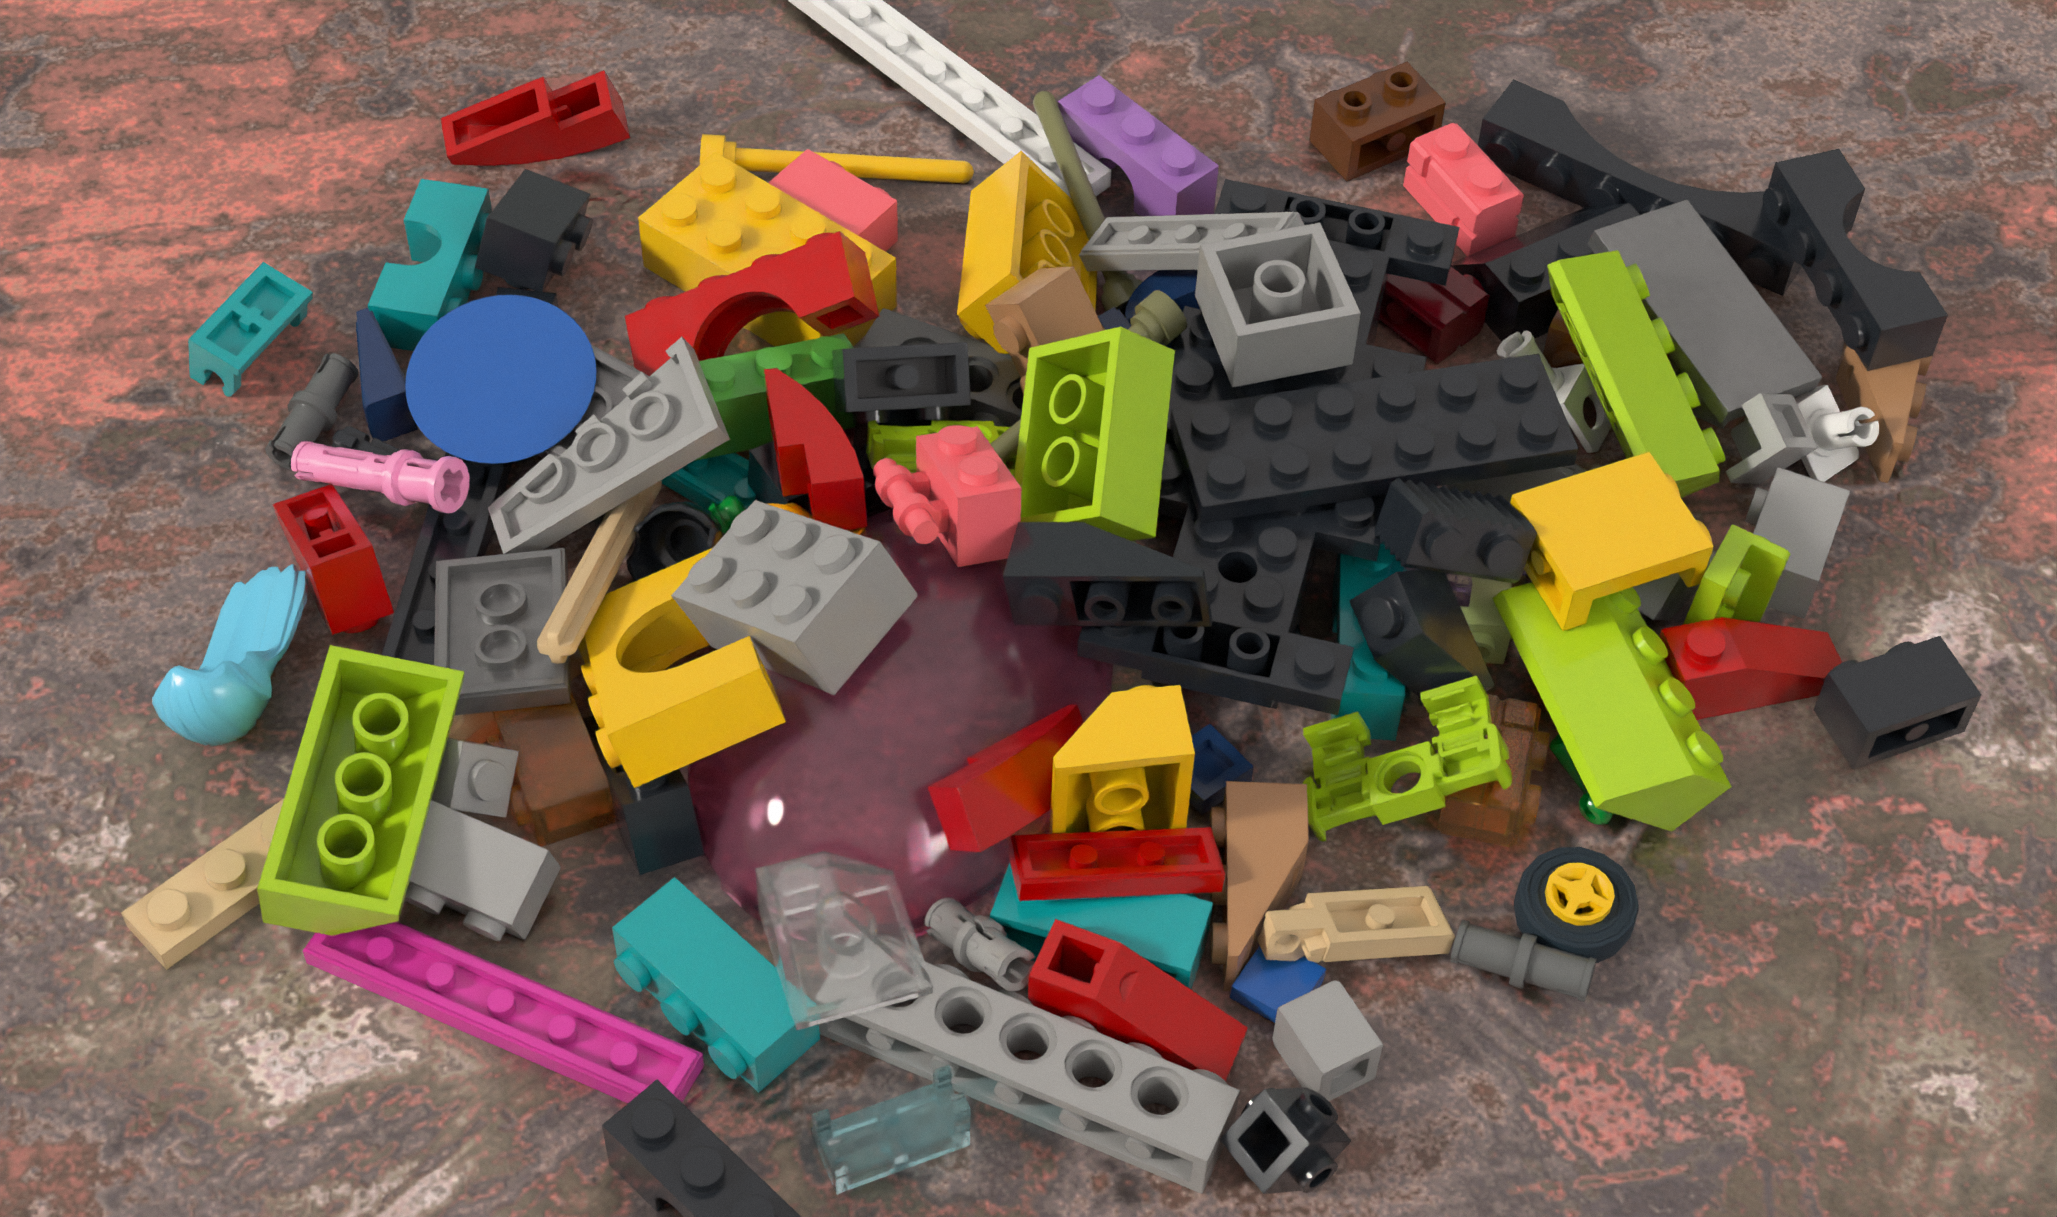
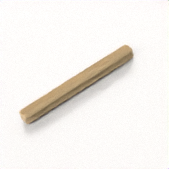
M661 480L611 509L604 516L537 639L539 653L549 655L552 663H565L568 656L576 652L636 537L634 532L635 526L639 522L644 521V517L647 516L661 489Z

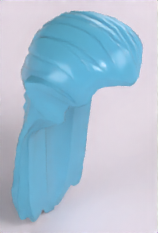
M294 564L289 565L282 572L279 567H268L267 570L258 572L246 584L240 581L233 585L221 608L200 668L192 670L180 665L171 668L152 697V703L158 717L166 726L187 740L205 746H217L236 741L237 738L246 735L256 725L257 719L261 717L272 695L270 677L276 664L289 648L307 603L308 583L306 571H297V567Z

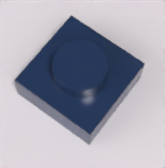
M1208 724L1191 736L1195 757L1189 803L1201 815L1224 800L1226 781L1251 782L1254 768L1211 724Z

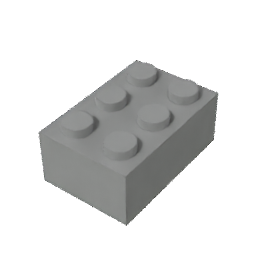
M755 500L748 509L741 512L733 520L730 529L712 550L693 565L688 577L671 596L711 647L720 649L750 636L765 668L835 695L917 598L918 594L880 541Z

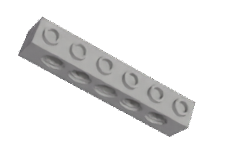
M851 932L814 997V1002L818 1005L820 1035L1203 1194L1224 1148L1220 1138L1235 1123L1240 1090L1229 1086L1217 1074L1203 1069L1189 1070L1163 1059L1158 1052L1149 1046L1136 1042L1126 1044L1097 1032L1091 1024L1083 1019L1074 1016L1060 1017L1033 1006L1027 998L1017 992L1007 990L996 991L971 981L962 971L953 966L927 963L906 954L900 946L886 939L876 938L871 940ZM897 998H904L913 1002L905 1007H894L887 1004L888 1001ZM958 1024H968L977 1028V1030L971 1033L960 1034L953 1032L949 1028ZM1023 1050L1037 1052L1041 1057L1035 1060H1021L1013 1054ZM1084 1077H1097L1107 1084L1092 1088L1080 1084L1078 1080ZM1158 1103L1169 1107L1172 1112L1165 1115H1156L1146 1111L1143 1107L1148 1104Z

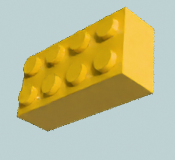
M716 152L638 217L643 266L685 292L698 287V284L708 277L716 275L727 276L751 266L755 259L761 256L782 254L803 246L814 235L841 231L866 254L879 313L883 308L892 311L897 307L896 257ZM792 312L765 314L744 326L745 329L773 346L823 337L801 320L796 313ZM875 319L837 334L844 333L852 346H854L867 334Z

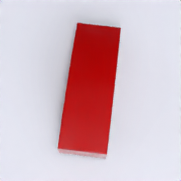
M604 70L552 91L545 78L540 77L441 118L446 154L452 165L496 166L555 160L594 151L631 138L622 98Z
M777 368L764 369L768 417L782 495L791 496L808 493L814 520L844 530L866 528L864 477L856 452L843 428L827 408L800 383Z
M1070 704L966 758L968 766L928 786L950 850L982 852L1014 834L1051 809L1053 757L1084 724L1077 704Z

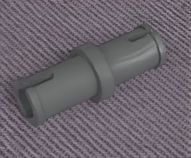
M336 353L331 355L325 354L320 366L304 391L300 390L294 393L287 405L290 413L274 438L269 441L265 448L268 457L276 464L292 470L291 458L296 446L303 441L315 443L321 432L331 429L337 419L335 409L350 385L355 382L359 375L358 369L350 360Z
M1466 920L1461 921L1451 954V963H1461L1510 978L1509 985L1523 989L1525 983L1578 998L1582 1002H1585L1597 959L1592 957L1586 958L1537 943L1538 936L1526 932L1523 933L1521 938L1471 924Z

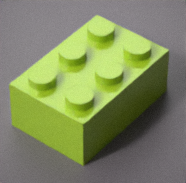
M1123 327L1029 348L1014 478L1021 486V522H1084L1130 541L1156 537L1175 350Z

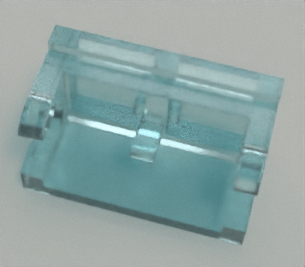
M949 1065L933 1070V1084L831 1120L828 1109L812 1114L813 1127H811V1135L836 1195L970 1145L971 1108L963 1092L955 1095L951 1081L953 1079L952 1071Z

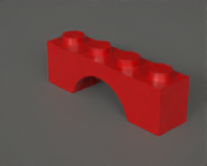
M841 231L836 233H820L810 237L803 246L782 254L761 256L755 259L751 266L727 276L716 275L702 280L698 287L676 296H662L652 299L645 305V308L625 315L634 367L651 376L671 358L666 350L681 337L694 348L699 361L723 357L732 339L745 325L762 315L773 312L796 313L801 320L822 336H831L876 319L880 315L866 254Z

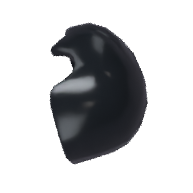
M689 501L661 504L644 517V521L639 522L634 528L636 539L634 550L627 559L628 571L634 581H637L713 548L725 535L722 532L721 524L710 511Z

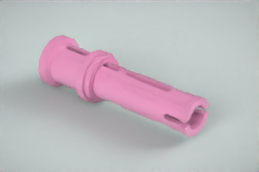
M303 441L296 446L291 458V469L297 472L294 476L299 480L381 492L392 503L401 506H409L415 502L430 504L438 512L449 514L456 512L463 505L469 490L470 476L468 468L463 460L457 457L446 456L441 457L437 461L424 459L420 453L408 449L399 450L392 455H381L373 452Z

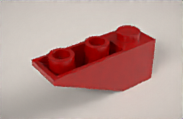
M1055 919L1029 974L1028 1000L1033 1006L1060 1017H1078L1091 1024L1101 1034L1126 1044L1131 1042L1144 1044L1154 1049L1167 1061L1189 1070L1203 1069L1213 1072L1226 1082L1247 1034L1248 1027L1121 942Z

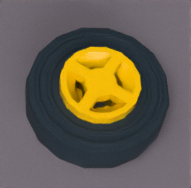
M1559 847L1539 855L1522 873L1514 898L1517 927L1522 934L1526 932L1538 936L1537 943L1586 958H1596V963L1613 957L1630 939L1639 911L1635 885L1623 867L1605 854L1583 847ZM1578 908H1583L1581 914H1576Z

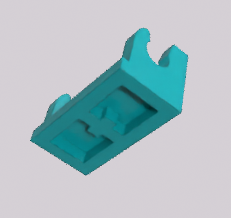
M262 262L188 339L190 378L204 385L211 378L212 373L215 372L224 383L222 387L224 395L231 397L241 387V374L289 323L291 326L297 327L307 317V306L313 299V292L265 262Z

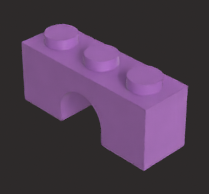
M1100 75L1058 101L1059 109L1073 142L1109 169L1119 165L1126 173L1134 190V212L1138 215L1214 214L1219 165Z

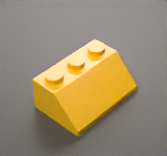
M1142 685L1127 691L1112 692L1053 757L1049 834L1186 828L1195 751L1180 685L1165 687Z

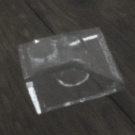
M826 851L755 869L759 914L796 1031L933 994V984L892 870Z

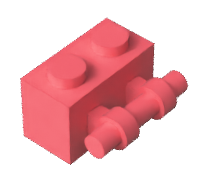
M953 425L941 429L938 433L916 436L915 473H911L906 467L898 465L891 458H884L876 463L873 469V474L876 478V492L886 506L893 508L894 520L905 535L913 537L920 544L931 543L938 536L957 567L1008 559L1018 522H1021V486L978 426Z

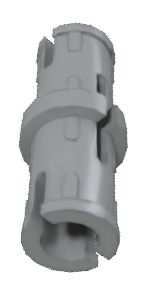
M946 897L940 899L930 907L926 914L925 925L931 928L926 931L931 937L950 947L957 962L970 971L985 972L1007 991H1017L1028 985L1029 974L1035 963L1033 960H1030L1035 958V956L1025 947L1008 939L1002 925L989 916L972 914L954 898Z

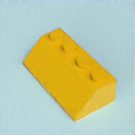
M1020 151L971 190L957 315L961 324L971 336L976 339L983 338L998 353L1003 354L1009 353L998 343L993 330L994 322L985 305L1038 269L1074 266L1094 310H1096L1097 271H1087L1079 257L1081 250L1089 240L1074 203L1023 151Z

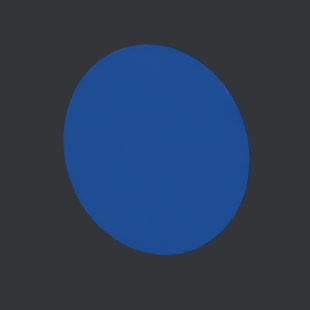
M521 295L484 297L463 304L450 311L434 323L423 335L412 353L408 364L405 384L406 399L411 415L419 429L433 444L455 457L478 463L498 464L515 462L530 458L553 447L576 427L586 413L594 394L596 361L592 346L582 328L573 318L558 307L536 298Z

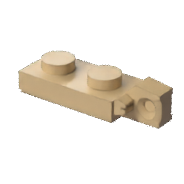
M1429 886L1308 893L1304 903L1291 906L1289 910L1267 911L1265 914L1266 919L1257 941L1266 960L1296 961L1305 955L1307 960L1312 962H1320L1322 960L1324 962L1449 954L1455 935Z

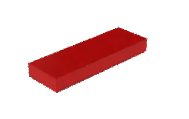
M1211 827L1010 835L1008 855L1019 901L1222 892L1225 872Z

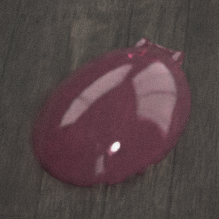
M893 508L868 517L867 527L861 535L882 543L917 592V598L835 695L766 668L775 687L786 722L688 764V786L705 854L702 857H707L720 878L721 889L749 915L769 927L797 939L828 946H844L851 932L871 939L911 931L914 939L926 934V930L931 928L925 925V918L930 907L938 900L946 897L954 898L964 907H967L987 893H990L993 898L996 897L1010 863L1008 855L1010 836L982 852L950 850L928 786L968 766L966 758L1070 704L1078 705L1082 719L1085 722L1112 691L1113 664L1077 656L1078 638L1082 626L1014 625L1003 579L1007 559L957 567L938 536L931 543L920 544L913 537L905 535L894 520ZM1051 809L1012 835L1049 834Z

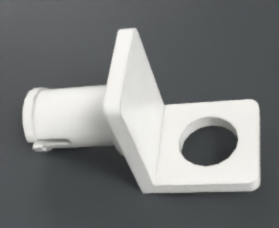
M1527 330L1523 331L1522 335L1520 332H1516L1503 340L1497 349L1500 359L1539 353L1568 424L1587 453L1597 452L1612 426L1584 365L1577 364L1551 368L1535 343L1532 333ZM1587 396L1593 401L1597 413L1593 429L1586 424L1583 416V403Z
M1828 385L1817 386L1812 391L1794 397L1818 446L1816 450L1801 458L1810 478L1825 482L1859 458L1857 447L1869 446L1877 439L1879 434L1878 421L1859 423V420L1870 419L1875 416L1874 412L1866 407H1857L1840 412Z

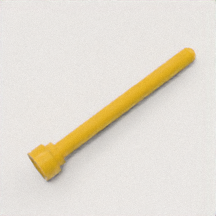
M702 134L700 165L716 152L747 171L780 173L804 151L737 148V142L726 141L725 135ZM814 152L828 161L838 163L847 172L858 178L967 183L974 174L972 165L967 161Z

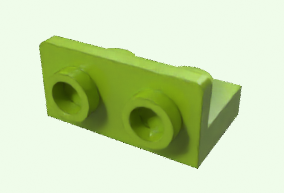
M1732 524L1701 580L1683 625L1721 617L1760 622L1789 560L1790 552L1760 535H1755Z

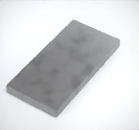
M1688 200L1594 230L1587 243L1594 254L1618 250L1626 267L1634 263L1639 267L1650 293V297L1641 300L1650 320L1662 318L1675 347V351L1669 353V355L1682 373L1686 372L1696 392L1720 424L1745 416L1746 414L1741 405L1759 393L1790 394L1796 397L1816 388L1822 379V375Z

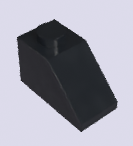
M1422 569L1395 572L1349 600L1374 660L1420 699V692L1473 676L1478 677L1485 691L1495 686L1446 573Z

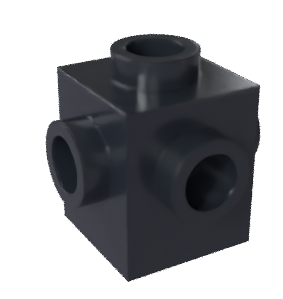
M1268 1088L1258 1093L1246 1104L1241 1116L1220 1138V1141L1263 1194L1293 1191L1309 1193L1322 1186L1336 1172L1338 1164L1334 1160L1350 1144L1351 1139L1336 1123L1338 1114L1335 1108L1318 1092L1308 1088Z

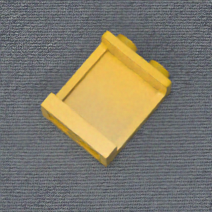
M1650 452L1512 494L1510 504L1534 526L1537 532L1524 570L1562 631L1586 624L1594 599L1677 572L1687 587L1700 584L1714 547L1707 527L1701 521L1695 520L1681 499L1675 480L1671 475L1664 474Z

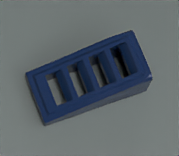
M368 308L356 311L362 404L372 439L376 438L384 442L418 430L406 399V378L373 311H369Z

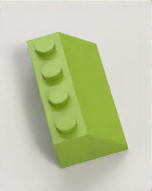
M1618 250L1561 259L1548 264L1552 296L1626 459L1650 452L1664 474L1667 473L1673 477L1681 498L1718 483L1720 470L1717 464L1726 461L1724 452L1712 427L1702 431L1692 411L1693 408L1700 406L1699 398L1686 372L1675 375L1666 355L1675 351L1673 341L1662 318L1659 317L1651 321L1641 300L1650 297V293L1637 264L1634 263L1626 267Z
M1532 582L1501 590L1492 598L1596 808L1672 832L1732 787L1720 765L1723 762V754L1717 743L1706 732L1702 731L1692 712L1695 709V701L1688 689L1679 680L1674 678L1665 661V658L1668 656L1667 648L1661 638L1652 629L1647 627L1638 610L1641 606V599L1633 587L1594 599L1586 624L1562 631Z
M330 645L257 888L263 923L333 936L399 921L465 678L464 671Z

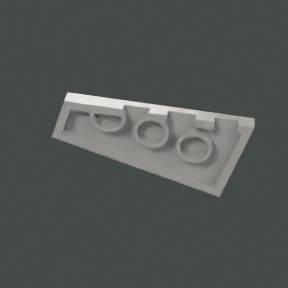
M683 337L666 350L671 358L650 377L641 372L622 389L627 397L601 420L593 414L575 430L577 436L572 445L558 458L548 454L488 507L503 554L544 550L730 440L695 350Z

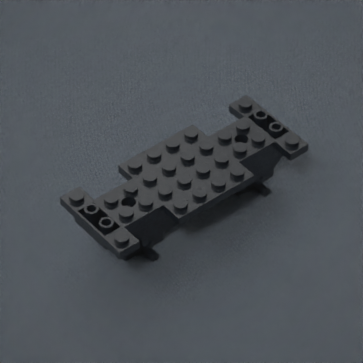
M1225 179L1214 214L1298 212L1304 225L1321 223L1361 313L1353 364L1232 387L1201 310L1188 306L1184 307L1183 314L1187 321V329L1174 339L1171 349L1175 350L1158 513L1184 519L1173 558L1204 569L1213 618L1212 626H1082L1078 638L1077 656L1141 670V679L1172 686L1180 685L1181 688L1277 709L1278 703L1281 702L1338 715L1354 647L1301 635L1299 624L1303 613L1306 591L1318 549L1377 562L1381 544L1380 539L1375 538L1374 529L1386 495L1200 523L1170 428L1171 409L1424 371L1427 357L1374 346L1389 274L1446 286L1460 227Z

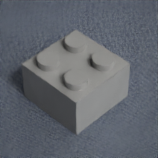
M1321 223L1200 244L1195 297L1232 387L1353 364L1361 313Z

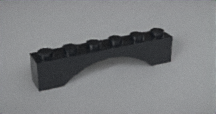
M1514 79L1482 120L1478 146L1502 172L1583 208L1630 203L1642 215L1688 200L1748 280L1781 296L1784 295L1802 268L1801 264H1797L1793 260L1788 243L1776 224L1770 222L1766 217L1763 208L1764 191L1745 193L1712 191L1677 184L1646 173L1618 158L1595 141L1575 120L1563 100Z

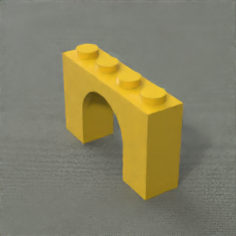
M712 548L607 593L578 646L585 664L581 665V670L592 694L591 697H588L589 705L600 728L595 731L599 746L611 769L620 765L623 766L634 788L786 722L775 687L750 636L688 663L665 670L684 656L710 645L671 595L688 577L693 565L704 558Z

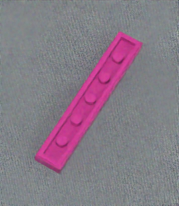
M399 922L333 936L315 933L303 949L306 963L625 1103L632 1101L657 1079L676 1098L683 1102L704 1067L703 1053Z

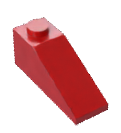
M332 484L272 504L300 570L306 571L308 588L332 635L340 632L358 633L368 630L378 623L379 618L394 613L373 546Z
M1721 617L1664 628L1659 636L1668 651L1665 661L1674 678L1679 680L1688 689L1695 701V709L1692 712L1696 720L1819 696L1828 672L1843 663L1828 632Z

